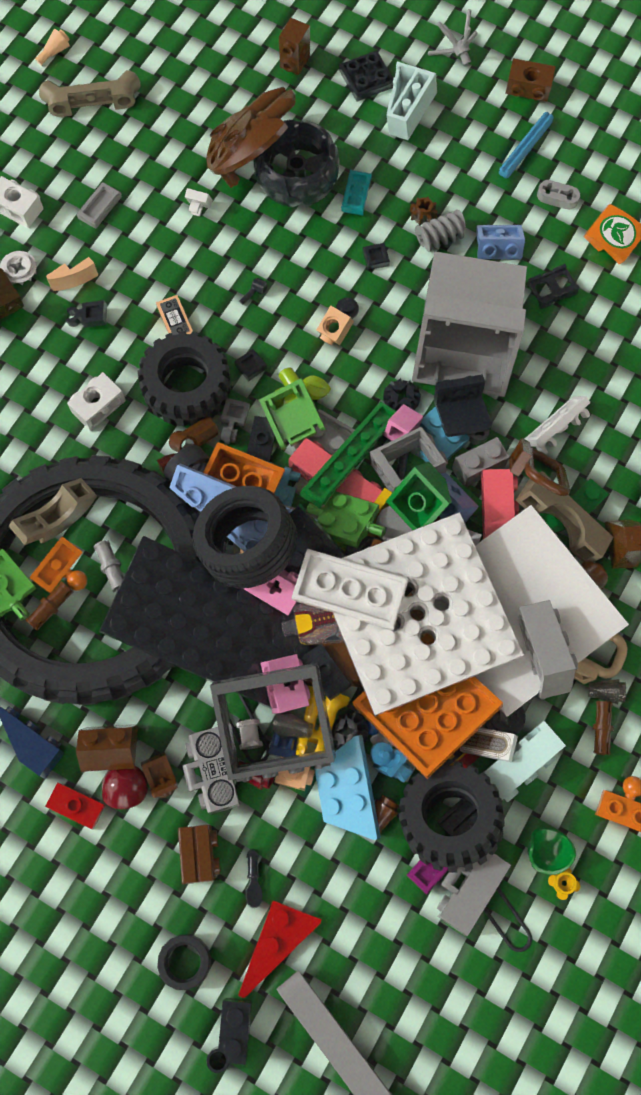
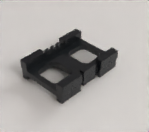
M566 264L553 268L552 272L549 271L543 274V276L539 274L529 278L526 282L527 287L531 288L540 303V309L551 306L554 302L564 297L567 299L577 295L580 288L568 272ZM565 275L571 285L560 288L555 278ZM545 283L551 293L542 297L537 292L535 286Z

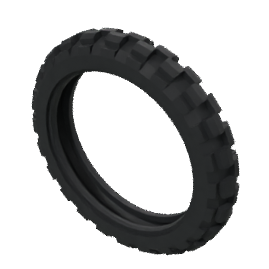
M92 455L91 458L69 457L60 459L59 463L49 466L43 464L29 471L30 474L20 480L15 479L1 489L3 493L0 494V550L4 549L6 553L16 538V534L9 527L13 519L42 508L55 497L63 484L82 478L97 496L120 499L147 512L165 530L175 551L201 562L194 550L192 540L194 525L199 513L170 489L171 483L167 478L156 471H150L142 467L139 463L126 459L122 461L111 459V456ZM4 615L0 618V677L13 687L45 701L78 705H92L109 700L115 701L131 696L133 692L144 687H149L160 680L161 676L172 667H175L134 647L115 657L92 663L75 664L54 661L42 657L22 645L12 633Z

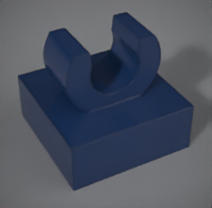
M275 728L268 754L280 758L295 756L299 734Z

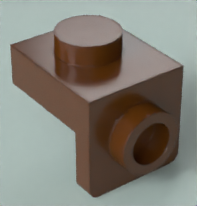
M165 752L141 762V767L151 788L153 798H164L174 793V790L178 788L177 779Z

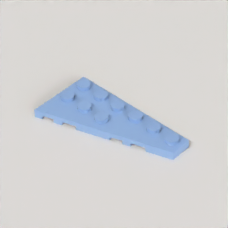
M183 464L177 465L170 485L171 490L200 512L215 496L236 487ZM286 507L289 513L293 511L292 509ZM262 520L248 521L236 527L227 537L245 552L263 539L268 528V522Z

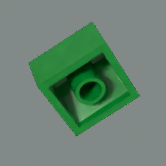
M430 462L415 466L386 500L389 506L412 530L434 523L452 503L446 479Z

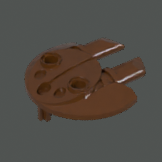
M284 87L264 92L249 106H245L241 111L234 113L210 133L211 141L207 151V167L213 174L220 175L230 188L236 186L238 181H240L234 170L244 166L263 153L288 128L281 118L295 105L296 96L292 89L286 91Z

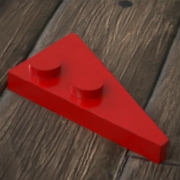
M273 900L238 996L245 998L321 923L322 919Z

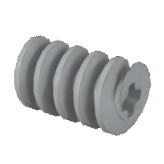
M455 210L454 213L449 212L446 216H440L438 219L424 222L421 226L417 225L415 227L416 237L422 247H425L430 252L432 251L431 244L436 249L440 247V240L443 245L448 244V237L451 242H455V234L460 239H463L466 227L465 219L460 210Z

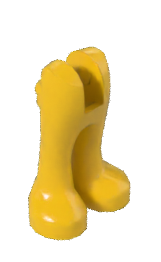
M308 686L310 692L309 706H306L304 720L298 735L296 755L306 753L308 742L317 744L314 752L325 750L321 726H319L318 730H315L318 710L313 686ZM340 694L330 701L326 696L331 731L337 712L348 705L350 697Z

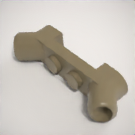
M126 70L117 80L60 87L47 80L40 85L39 96L42 101L48 104L50 114L57 117L72 116V108L114 103L115 110L126 109L135 103L134 94L140 88V80L134 72Z

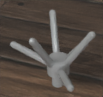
M471 9L467 10L464 38L457 41L445 24L437 23L453 44V48L428 51V55L455 53L456 56H460L463 65L471 62L468 54L470 50L469 44L477 36V31H475L469 37L471 31Z

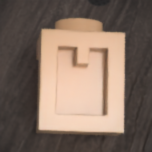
M311 766L304 767V771L290 774L288 770L280 771L274 783L305 791L306 785H312L315 770H312Z

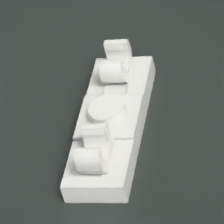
M587 396L572 397L529 434L525 440L529 441L530 445L536 447L538 451L547 454L546 442L550 447L557 445L556 440L552 438L554 434L565 431L570 422L573 425H580L579 414L583 418L590 416L589 411L585 408L590 404Z

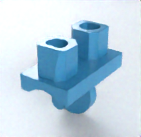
M378 742L373 745L370 756L375 764L372 767L378 772L394 779L398 778L404 783L414 770L405 762L407 758L403 753L385 742Z

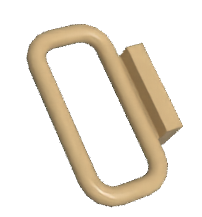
M617 633L609 639L617 646V653L610 668H604L584 658L578 663L574 679L586 684L596 680L597 676L607 679L618 675L628 650L624 638Z

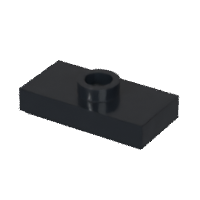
M254 416L247 454L270 462L275 441L274 432L266 417Z
M319 644L300 658L304 665L318 662L323 691L330 701L351 687L349 681L322 644Z

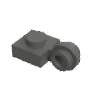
M226 399L221 416V423L228 424V427H223L221 433V440L225 441V444L230 445V443L236 442L238 429H234V427L244 428L250 403Z

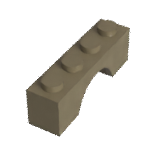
M543 471L540 472V474L549 478ZM530 479L516 498V501L525 509L532 505L538 514L547 513L559 519L569 536V550L582 562H594L602 558L613 539V536L569 495L559 496Z

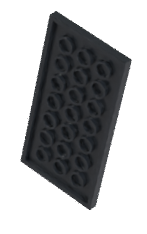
M146 536L142 537L99 630L100 633L212 683L224 679L263 673L262 662L295 654L300 659L317 647L318 644L315 643H319V640L307 641L308 643L303 641V637H299L294 612L302 610L294 607L292 612L286 615L244 590V588L229 587L220 583L210 574L203 563ZM293 623L295 634L285 636L283 625ZM291 682L283 683L284 687L291 685ZM266 686L234 692L271 709ZM292 710L282 712L281 714L290 716Z

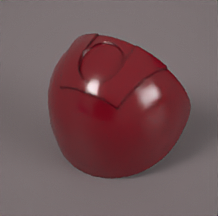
M137 766L134 769L108 770L102 781L103 801L115 809H129L139 805L145 799L148 792V781L145 774Z

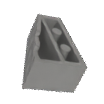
M550 600L519 607V625L526 649L530 651L535 665L532 666V671L534 675L538 674L541 682V688L538 691L540 699L571 692L575 671L578 669V662L575 654H570L568 649L569 638L566 631H562L560 628L561 619L558 609H553Z

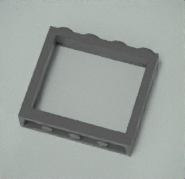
M318 662L214 681L210 685L228 781L236 779L237 782H247L252 780V776L262 775L263 778H271L277 776L278 772L286 770L290 774L304 771V767L315 766V769H322L325 766H330L335 761L336 753ZM311 678L325 750L239 765L225 693Z

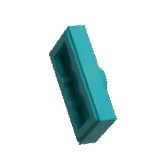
M350 170L341 206L342 212L363 215L372 178L371 173Z

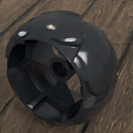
M284 120L288 126L286 131L269 148L253 159L256 180L267 197L280 205L295 207L303 204L305 206L316 204L330 193L333 184L337 181L339 174L338 148L334 144L331 135L322 126L308 120L305 122ZM305 150L315 154V156L305 159L302 155L296 154L295 151ZM278 154L288 158L286 162L287 172L282 175L276 173L271 165ZM307 170L314 174L307 176Z

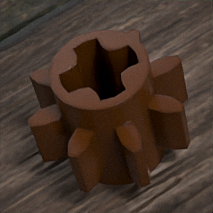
M429 197L417 198L416 204H411L410 212L412 213L411 221L415 220L421 226L424 222L436 219L438 213L436 210L437 203L432 202Z

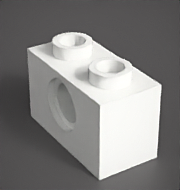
M1 176L0 214L29 229L44 209L40 196L32 189L27 190L21 187L15 180H8Z
M101 373L98 377L92 378L83 390L73 394L67 404L71 412L91 431L126 400L122 390L104 373ZM94 398H100L99 401L91 403V400Z

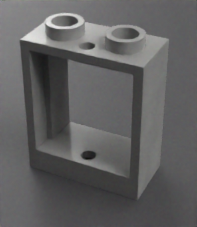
M422 427L370 452L372 467L386 488L392 493L403 480L399 479L389 462L420 447L439 473H446L448 461L445 454L437 450L433 437L429 433L426 434Z

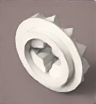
M24 251L11 252L0 263V268L4 270L13 285L15 283L23 285L25 281H31L32 276L36 274L37 264L34 257ZM22 264L24 270H19L18 273H16L14 268H19V266Z

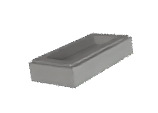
M102 182L78 211V219L96 229L121 199V192Z

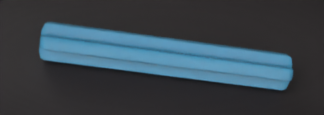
M549 112L543 113L500 167V176L504 178L510 177L552 124L554 119L552 114Z

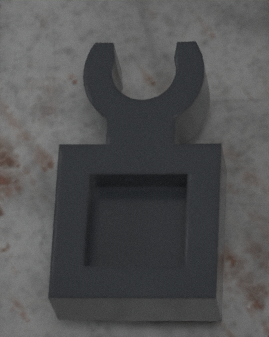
M104 300L82 303V309H77L76 307L67 308L68 314L74 316L73 318L66 319L70 327H76L80 323L84 328L106 325L107 304Z

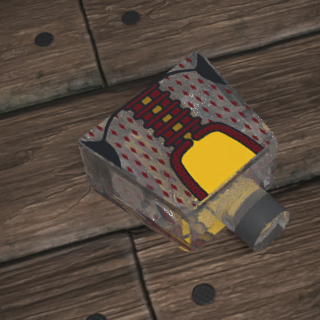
M301 603L293 607L295 619L281 622L284 637L298 634L300 643L303 645L345 643L333 612Z

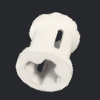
M258 719L236 723L241 734L242 744L239 745L240 750H250L263 746L262 741L259 740L257 726L260 723Z

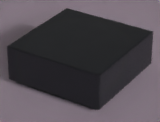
M385 243L363 247L362 252L367 270L390 266Z
M254 349L234 361L235 366L248 382L267 369V365Z

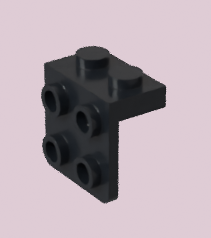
M483 374L436 382L433 401L447 437L491 429L492 422L482 398L485 386Z

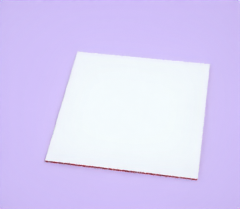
M532 505L475 545L524 654L521 658L475 676L503 702L501 710L507 717L538 694L541 688L538 674H533L532 666L535 665L530 651L526 649L519 625V607L550 600L553 609L557 608L561 619L560 628L562 631H566L569 638L568 649L570 654H575L578 663L629 624ZM442 600L434 603L436 609L440 611L448 609L446 602Z

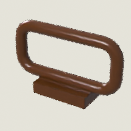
M521 438L509 457L510 472L519 476L524 469L526 475L538 485L559 496H568L570 486L565 468L553 458L531 448L530 442ZM534 459L555 471L558 483L536 471Z

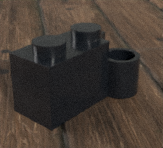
M230 998L223 1000L219 1045L210 1051L206 1060L207 1066L212 1072L221 1073L225 1071L229 1063L246 1065L252 1000ZM213 1053H223L226 1057V1064L222 1067L215 1066L211 1061Z

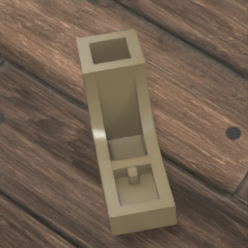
M82 478L65 483L61 486L55 497L45 506L32 513L13 519L9 527L24 545L37 540L41 543L47 542L74 524L88 510L97 495Z

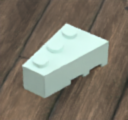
M397 62L393 90L390 95L387 111L388 132L390 135L409 140L437 94L436 73Z

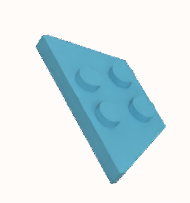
M362 735L354 736L335 752V761L330 766L315 769L323 820L331 825L376 840L381 838L363 737Z

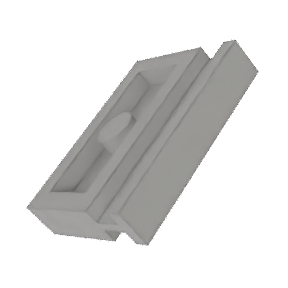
M319 409L318 413L326 429L321 431L318 425H316L317 434L308 439L312 442L317 441L324 447L326 452L332 455L355 430Z

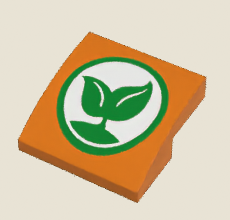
M609 204L583 237L598 252L604 249L618 264H621L640 242L641 224L623 210Z

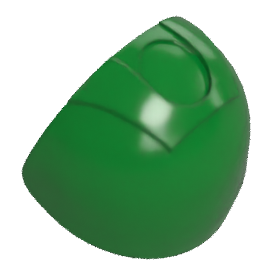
M546 827L537 828L532 832L527 852L531 866L536 871L556 875L562 873L574 863L576 858L575 846L566 835Z

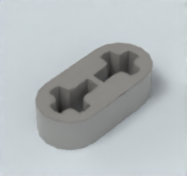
M545 180L539 185L537 197L543 203L570 210L577 206L580 192L573 186Z

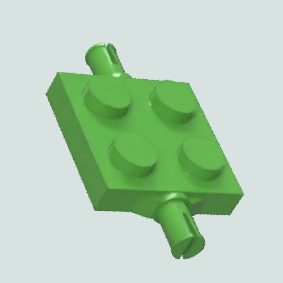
M335 491L327 504L321 507V509L312 503H309L307 511L310 514L318 516L317 522L334 541L358 548L363 538L368 534L372 533L384 537L386 534V527L374 524V520L380 512L378 504Z
M1 549L0 618L5 613L13 610L22 621L26 618L20 610L26 617L30 613L21 603L25 597L37 588L4 549Z

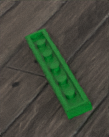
M380 401L301 490L300 496L321 509L384 436L388 421L396 411Z

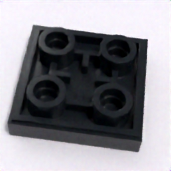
M377 50L339 64V71L356 102L393 88L394 79Z

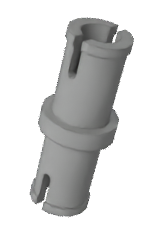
M103 540L95 544L94 549L102 564L100 567L102 573L106 574L112 591L117 592L124 578L120 569L121 562L119 559H116L110 542Z

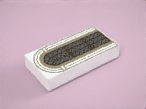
M480 728L461 746L460 751L512 762L518 736Z

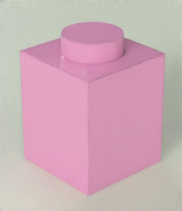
M403 404L389 419L384 436L393 441L419 428L423 416Z

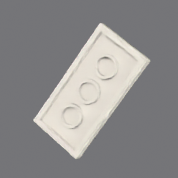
M307 549L291 599L394 630L409 579Z

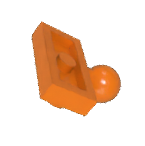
M61 537L29 578L51 593L64 577L67 579V585L70 589L80 591L87 585V576L82 571H72L70 568L83 552L64 537Z
M630 776L623 782L624 797L606 790L602 791L595 815L641 832V803L635 801V798L641 795V779L636 776Z

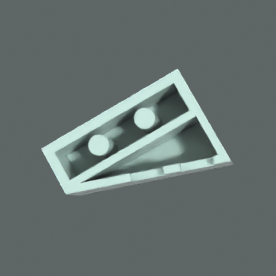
M543 721L516 744L512 762L497 760L483 773L490 777L491 784L496 785L499 797L509 802L519 793L516 788L523 782L526 785L532 782L538 776L536 771L542 766L545 768L550 766L557 759L555 755L566 745Z

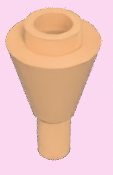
M54 29L44 50L35 58L37 63L42 66L50 56L52 57L70 47L68 43L69 37L61 29L59 31Z

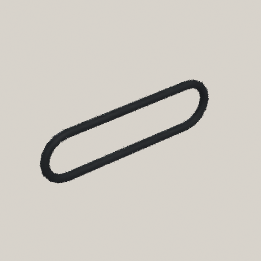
M239 695L251 720L255 719L245 698ZM230 719L232 731L239 745H241V738ZM259 725L257 726L258 733L266 747V755L260 760H254L249 756L247 750H242L245 757L251 763L266 761L270 755L268 754L269 744Z
M498 886L496 890L528 935L527 944L522 948L514 947L488 909L485 907L483 911L508 947L515 952H523L530 947L532 935Z

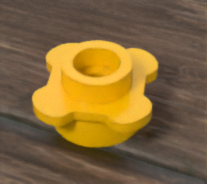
M570 868L560 874L550 875L548 878L549 885L554 887L557 897L561 900L567 899L569 894L580 889V882L576 881L574 875L571 874ZM562 881H566V886L562 885Z

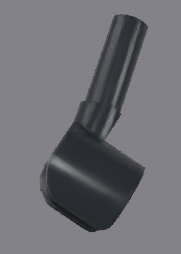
M260 278L254 279L251 289L239 302L243 305L256 292L263 295L268 288L267 282Z

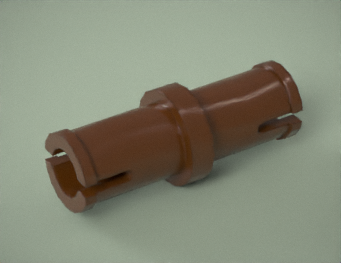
M61 581L47 598L43 597L40 600L42 603L25 620L38 631L53 613L56 615L59 612L58 608L74 592Z
M596 701V722L593 724L592 729L595 730L594 754L611 755V732H614V726L611 725L612 702Z

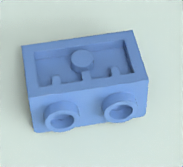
M477 225L478 259H522L525 243L522 225Z

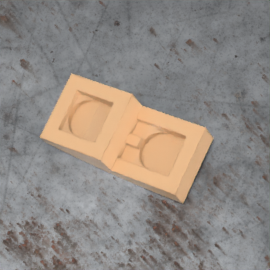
M88 257L72 269H69L64 263L46 277L53 291H60L84 284L97 277L98 273L94 262Z

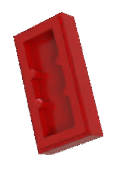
M58 782L45 807L92 830L95 828L106 806Z

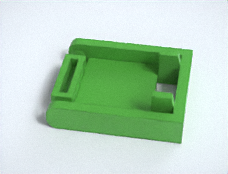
M302 378L259 399L279 446L283 451L287 449L285 441L288 440L292 447L304 441L305 438L317 434L316 425H318L321 431L326 429ZM292 393H295L298 397L279 408L274 403Z

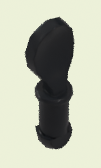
M250 849L246 856L248 858L247 878L250 879V883L245 890V899L249 907L255 909L260 906L263 894L257 878H260L258 867L259 853L256 849Z

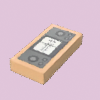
M178 295L156 302L168 334L177 335L179 334L178 331H186V334L192 333L193 330Z

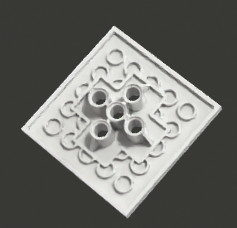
M460 512L341 558L408 578L407 586L414 591L412 596L403 597L397 617L400 628L397 630H390L333 613L375 716L521 658L524 655ZM442 600L446 602L448 609L440 611L436 609L434 603ZM420 610L424 614V618L419 621L414 620L410 612ZM424 633L431 634L434 638V643L430 645L424 644L420 636Z

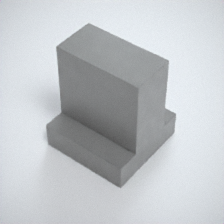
M434 251L412 376L413 382L436 385V382L447 379L452 380L483 374L485 379L483 393L505 396L524 332L526 309H523L527 266Z

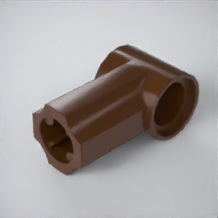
M207 416L184 431L173 432L169 438V446L176 452L192 445L200 447L216 437L219 430L213 420Z

